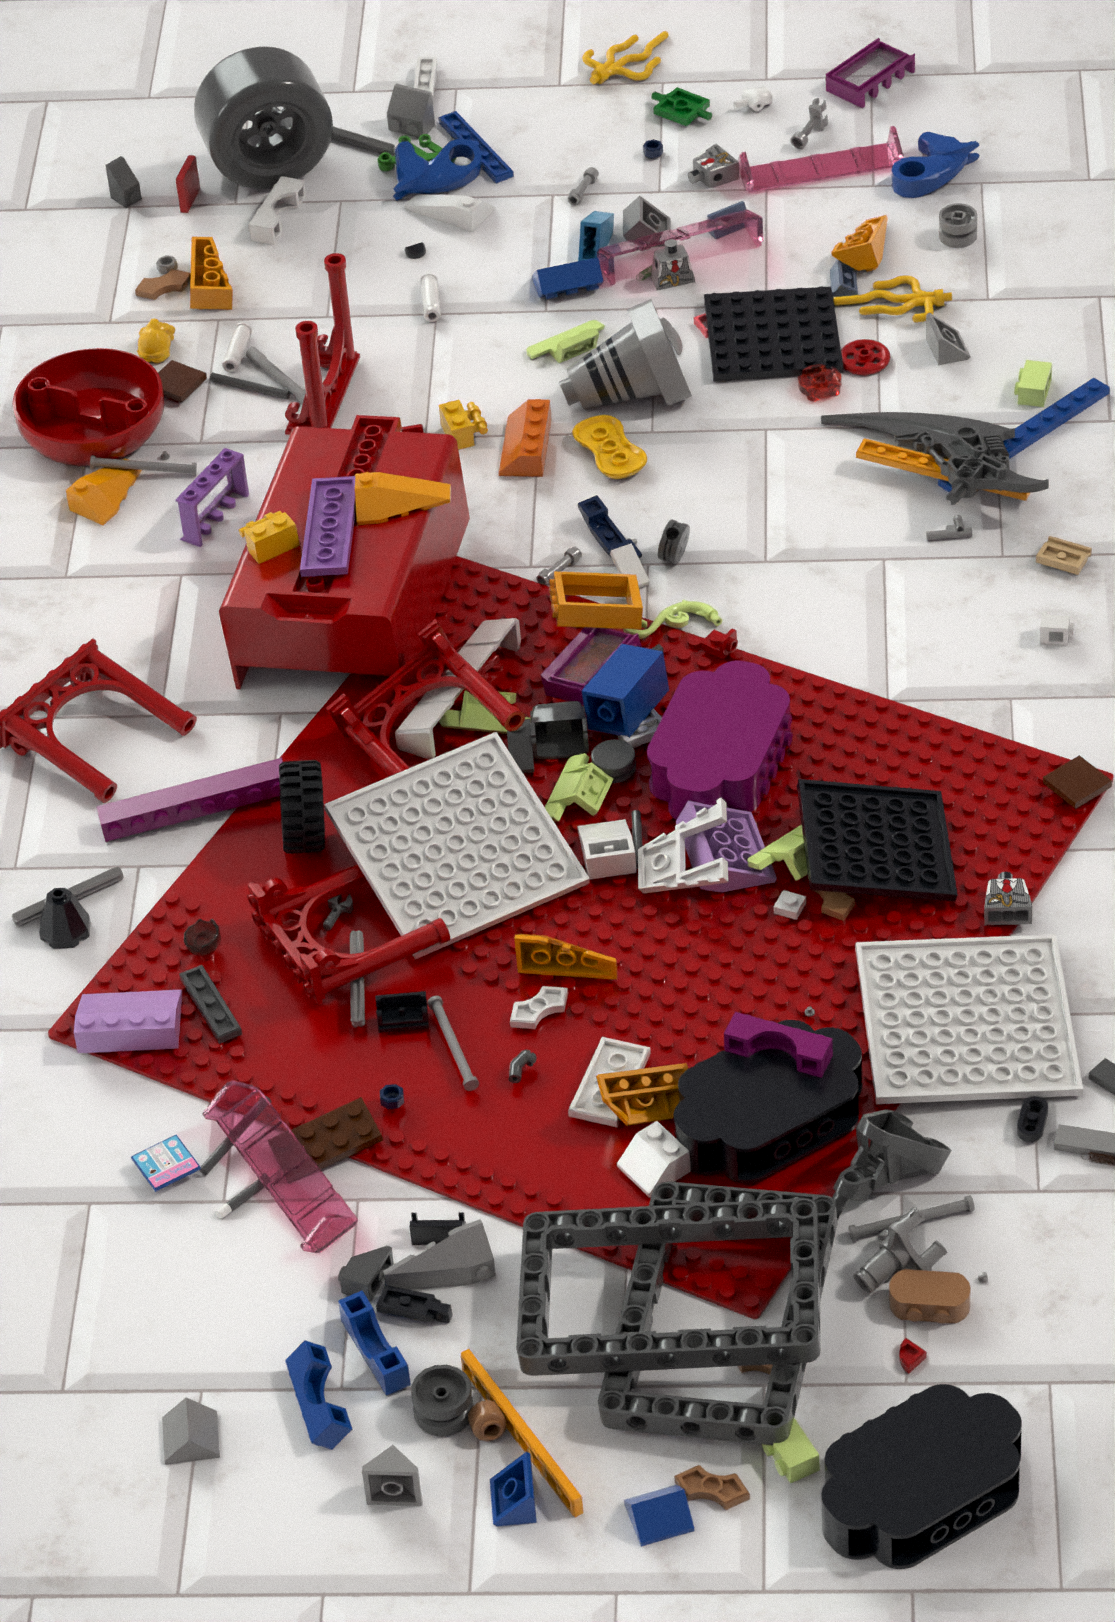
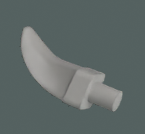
M664 317L660 318L667 337L670 339L676 353L680 355L682 352L680 336Z

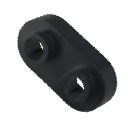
M1032 1096L1023 1101L1017 1123V1135L1023 1141L1035 1142L1043 1136L1048 1117V1103L1045 1099Z

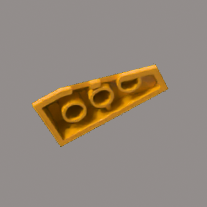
M887 215L864 221L855 229V233L845 237V243L839 242L835 245L831 252L832 256L857 271L865 270L869 272L877 269L883 258Z
M104 467L79 478L66 489L69 510L104 525L118 513L121 501L126 499L129 487L134 485L142 470Z
M381 472L355 474V502L358 525L387 522L388 517L400 514L403 517L409 515L408 511L418 508L427 510L450 503L451 484Z
M515 935L518 973L617 980V963L615 958L548 936Z

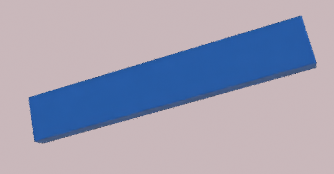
M457 111L438 117L439 124L454 140L460 138L471 140L479 146L482 153L481 168L495 183L514 177L513 170Z

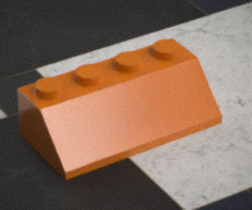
M528 399L508 416L499 476L543 477L552 421L550 400Z

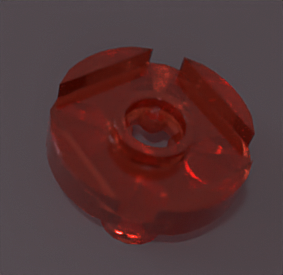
M812 365L802 371V375L798 377V388L802 394L807 396L809 401H817L840 394L842 376L834 367L831 370L826 369V365Z

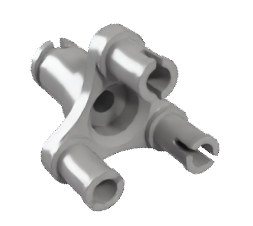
M912 1207L906 1215H902L899 1220L893 1222L888 1227V1230L884 1229L877 1236L879 1250L863 1264L860 1272L857 1271L853 1274L855 1281L867 1293H873L875 1287L878 1288L898 1269L932 1271L931 1267L947 1254L945 1247L938 1241H934L920 1256L912 1247L908 1239L910 1237L909 1233L925 1220L924 1215L920 1210L917 1211L916 1207Z

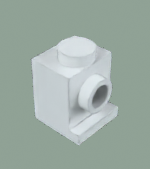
M1042 611L1040 644L1068 646L1069 637L1074 636V623H1070V616L1047 615V611Z

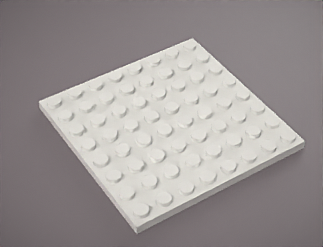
M497 732L324 804V810L401 936L425 926L438 918L445 922L450 933V941L441 945L437 943L413 954L415 959L589 884V876Z
M1056 934L856 942L855 950L876 1104L1083 1095L1080 1067Z

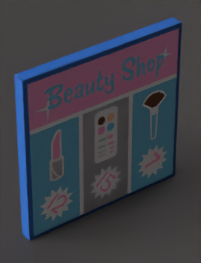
M177 1134L131 1156L132 1161L155 1192L201 1169Z

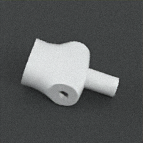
M764 86L745 89L741 94L742 99L734 101L733 104L735 109L749 106L757 112L765 105L772 104L773 98L770 90Z

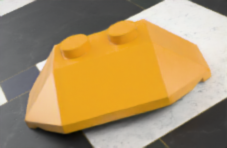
M687 1063L598 1074L596 1078L602 1101L626 1126L671 1120L674 1117V1110L679 1104V1078L688 1069Z

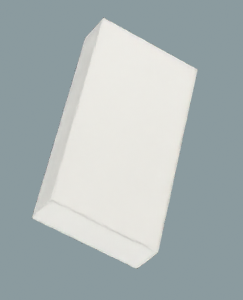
M632 543L611 550L610 555L619 574L636 575L639 588L649 585L650 580Z

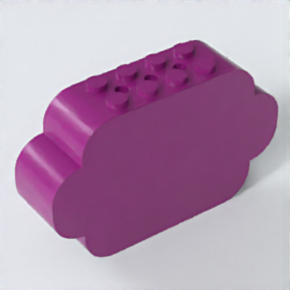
M745 661L724 663L715 672H692L680 681L647 748V757L651 763L652 770L649 779L650 791L656 798L669 802V812L674 819H678L688 801L716 805V800L722 798L726 802L727 808L748 812L754 811L759 806L764 794L767 795L769 792L771 779L776 777L778 763H782L784 760L786 746H790L792 742V715H790V697L787 691L778 685L770 684V675L764 667Z

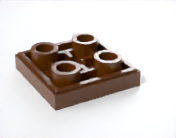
M171 360L158 372L162 381L164 396L181 403L207 379L206 372Z
M1079 755L1043 777V784L1076 809L1111 788L1112 780Z

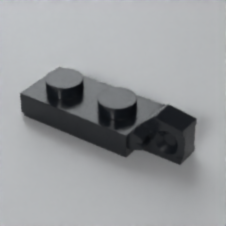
M389 1285L384 1286L376 1304L377 1312L425 1322H434L436 1320L437 1322L449 1323L453 1315L451 1305L441 1303V1300L436 1299L433 1294Z

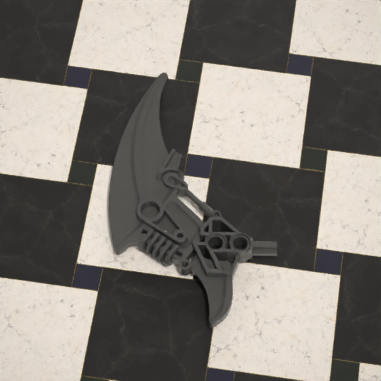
M870 412L821 416V424H850L881 430L895 435V442H897L898 446L915 448L916 451L932 455L936 464L941 468V474L947 476L949 483L952 485V490L946 496V499L951 501V505H955L961 498L973 497L980 489L1032 493L1049 488V479H1033L1010 470L1009 454L1003 440L1014 438L1015 428L1009 429L989 422L957 416L913 412ZM935 451H942L949 460L945 461Z

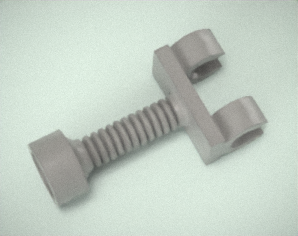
M816 98L812 102L813 105L809 106V122L801 132H795L790 139L791 144L795 148L804 149L808 143L807 136L813 128L823 131L824 127L828 125V116L826 115L824 119L822 116V112L826 110V100L819 105V98Z

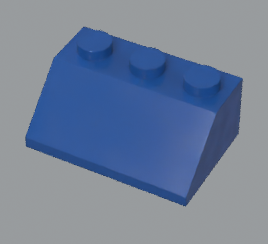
M598 257L538 269L532 275L539 298L545 297L546 300L557 298L558 294L565 292L567 296L577 294L579 289L584 288L587 291L597 290L599 285L604 282Z

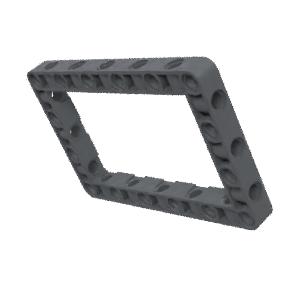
M669 1181L661 1182L654 1187L649 1206L797 1198L813 1200L817 1205L819 1217L821 1300L838 1224L836 1204L833 1198L818 1194ZM673 1243L638 1245L615 1335H623V1332L651 1331L653 1323L652 1313L654 1305L658 1304L664 1280L663 1270L665 1262L668 1263ZM791 1286L781 1327H788V1324L792 1322ZM806 1363L772 1364L763 1405L632 1392L633 1389H636L640 1371L605 1372L598 1398L601 1422L605 1427L617 1430L765 1445L781 1443L788 1439L791 1432Z
M797 1198L545 1211L527 1215L523 1222L516 1343L520 1370L526 1375L539 1376L813 1362L820 1356L821 1352L820 1232L816 1203L811 1199ZM792 1237L790 1238L792 1322L788 1324V1327L766 1328V1326L733 1327V1329L729 1330L705 1328L678 1330V1332L667 1333L643 1331L623 1332V1335L581 1334L569 1335V1337L548 1338L552 1249Z

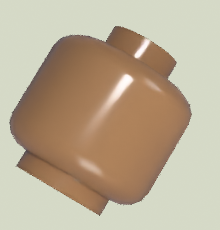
M485 1400L478 1402L468 1413V1422L474 1435L479 1440L487 1442L498 1439L507 1428V1420L495 1401Z

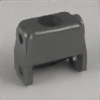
M580 702L537 704L533 707L532 711H530L533 758L563 759L589 753L585 708Z

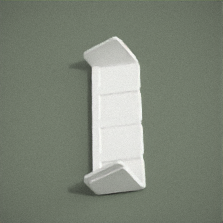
M510 618L483 621L458 653L478 672L493 651H496L499 646L512 651H518L521 644L519 620ZM447 670V676L455 677L449 670ZM441 687L426 692L396 730L397 748L429 760L435 758L433 728L445 712L452 707L463 689L459 687Z

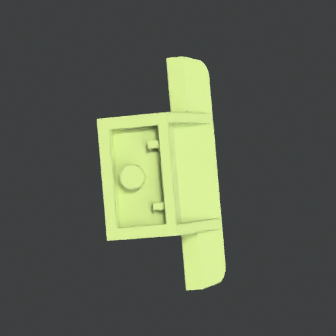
M597 320L588 321L529 346L526 349L527 355L534 359L549 352L558 363L564 362L596 348L599 337L598 331L604 329L605 325Z
M464 691L462 710L449 709L439 720L440 725L444 728L507 734V730L467 691ZM498 691L510 704L516 702V693Z
M585 753L574 755L568 759L545 806L554 822L560 820L566 806L571 805L573 802L591 815H595L599 811L612 784L613 778L592 762L588 763L590 757Z
M802 825L747 859L748 866L762 870L771 863L784 859L795 881L806 876L808 872Z

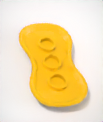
M610 415L593 416L582 420L573 428L572 433L575 440L593 452L597 468L611 479H622L632 476L641 471L647 462L646 453L628 441L624 434L622 423L615 417Z

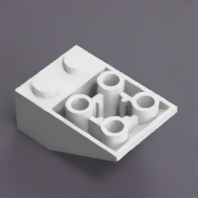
M625 819L577 826L586 872L590 879L637 873L635 849Z

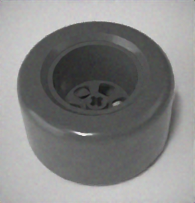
M253 47L229 55L209 71L201 82L195 97V122L207 150L218 170L226 178L238 185L254 189H271L281 176L300 179L319 163L330 145L333 133V119L330 107L310 68L298 56L284 49ZM272 107H284L278 113L271 111ZM247 120L252 121L251 128H242Z

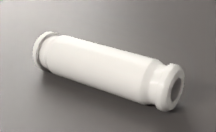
M426 273L420 279L424 318L429 322H435L441 317L437 277L433 273Z
M241 322L235 327L222 362V367L227 372H236L239 368L252 333V328L247 323Z

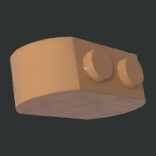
M903 1269L897 1272L890 1280L889 1306L892 1313L900 1320L956 1324L965 1319L970 1311L971 1288L968 1280L960 1273Z

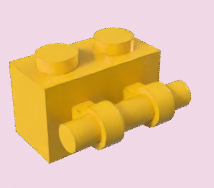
M460 400L449 401L439 405L441 427L445 434L456 438L458 450L474 446L473 433L480 432V434L484 435L488 432L487 422L485 418L481 417V410L474 402L467 404L466 411Z
M270 512L264 515V518L256 522L250 521L246 523L245 527L238 529L240 536L246 538L248 552L258 564L300 546L296 524L285 512Z

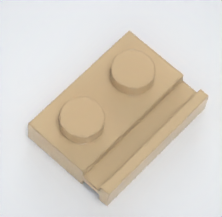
M1049 536L1048 541L1044 543L1036 555V563L1079 575L1088 557L1092 555V548Z

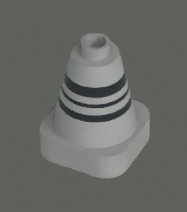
M651 299L627 309L632 321L567 368L569 378L559 381V384L569 406L580 401L583 409L662 394L667 406H670L692 396Z

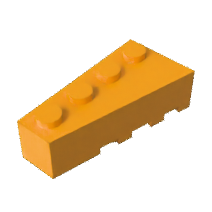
M192 237L190 309L232 310L233 289L229 285L228 276L224 272L223 263L219 259V253L213 237Z

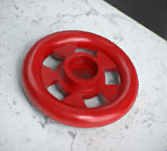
M855 340L846 344L841 349L843 368L852 374H876L885 369L890 362L888 348L875 340ZM875 349V350H877L879 353L875 354L872 350ZM854 355V359H847V356ZM875 359L879 360L877 364L873 363Z

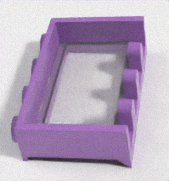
M224 448L175 499V502H178L183 536L180 540L201 547L203 545L201 533L209 535L212 532L211 526L204 523L206 519L209 518L217 522L224 520L223 512L216 509L220 505L230 509L236 507L235 499L229 497L232 492L244 497L249 496L244 455L242 453Z

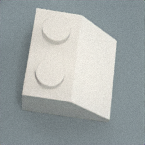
M658 1121L636 1133L617 1163V1167L648 1197L652 1196L653 1189L657 1184L668 1181L675 1182L691 1172L689 1150Z

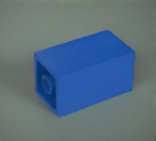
M621 644L582 690L589 730L619 736L624 735L629 738L632 736L642 721L646 719L652 709L656 707L669 691L663 651Z

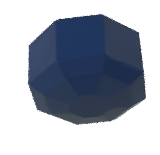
M654 139L646 141L643 145L645 157H660L663 153L661 141Z
M396 1084L385 1085L379 1091L381 1105L388 1110L398 1109L405 1103L403 1088Z

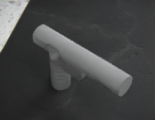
M955 515L953 517L954 525H947L946 530L927 531L926 539L929 541L972 537V528H964L962 516Z

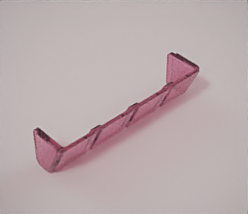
M891 126L888 140L883 144L854 147L848 150L825 154L819 153L808 157L773 161L756 166H749L746 152H741L738 161L741 180L745 190L750 193L889 169L893 167L895 162L904 158L897 130L895 126Z
M742 210L716 217L713 220L708 219L681 226L675 230H666L639 237L636 240H628L601 247L597 251V257L599 258L601 270L610 285H614L615 256L638 250L645 251L653 246L665 244V241L669 239L683 241L690 239L691 236L718 229H728L730 226L744 223L745 229L758 247L763 242V220L760 215L750 210Z
M237 1081L227 1082L206 1107L202 1115L205 1119L218 1123L304 1239L300 1244L301 1249L306 1252L321 1253L355 1227L358 1218L339 1193L334 1190L333 1185L315 1161L309 1157L305 1148L287 1124L281 1120L279 1114L262 1091L250 1084Z

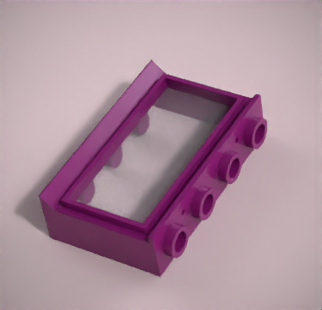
M877 38L826 73V91L863 109L865 107L866 92H868L869 96L876 98L878 96L879 83L882 82V87L886 89L891 87L892 74L895 73V77L902 80L905 70L912 74L915 72V53L909 55Z
M584 627L541 674L545 694L569 702L578 701L581 705H584L583 688L621 644L642 647L638 633L632 635L609 628Z

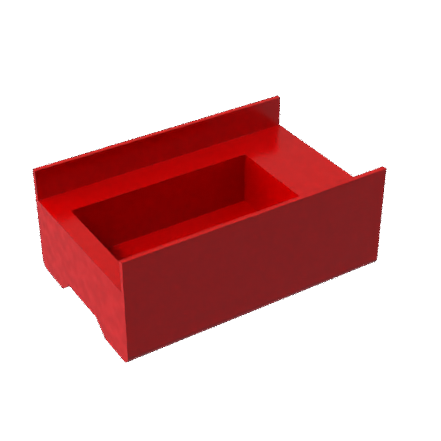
M356 415L351 429L294 427L292 429L255 522L264 518V515L270 512H285L296 524L300 546L258 564L248 552L246 543L219 609L236 689H241L249 667L391 676L424 649L425 646L417 633L431 623L436 616L470 519L458 444L455 437L449 434L400 432L402 429L400 417ZM365 472H381L451 484V501L444 505L427 510L414 509L408 511L409 515L407 516L394 515L388 517L387 522L378 524L358 525L355 513L348 574L301 577L300 565L312 479L349 477Z

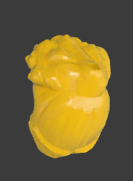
M152 318L146 327L141 328L139 331L137 349L139 357L148 363L151 361L161 363L170 356V345L174 339L175 327Z

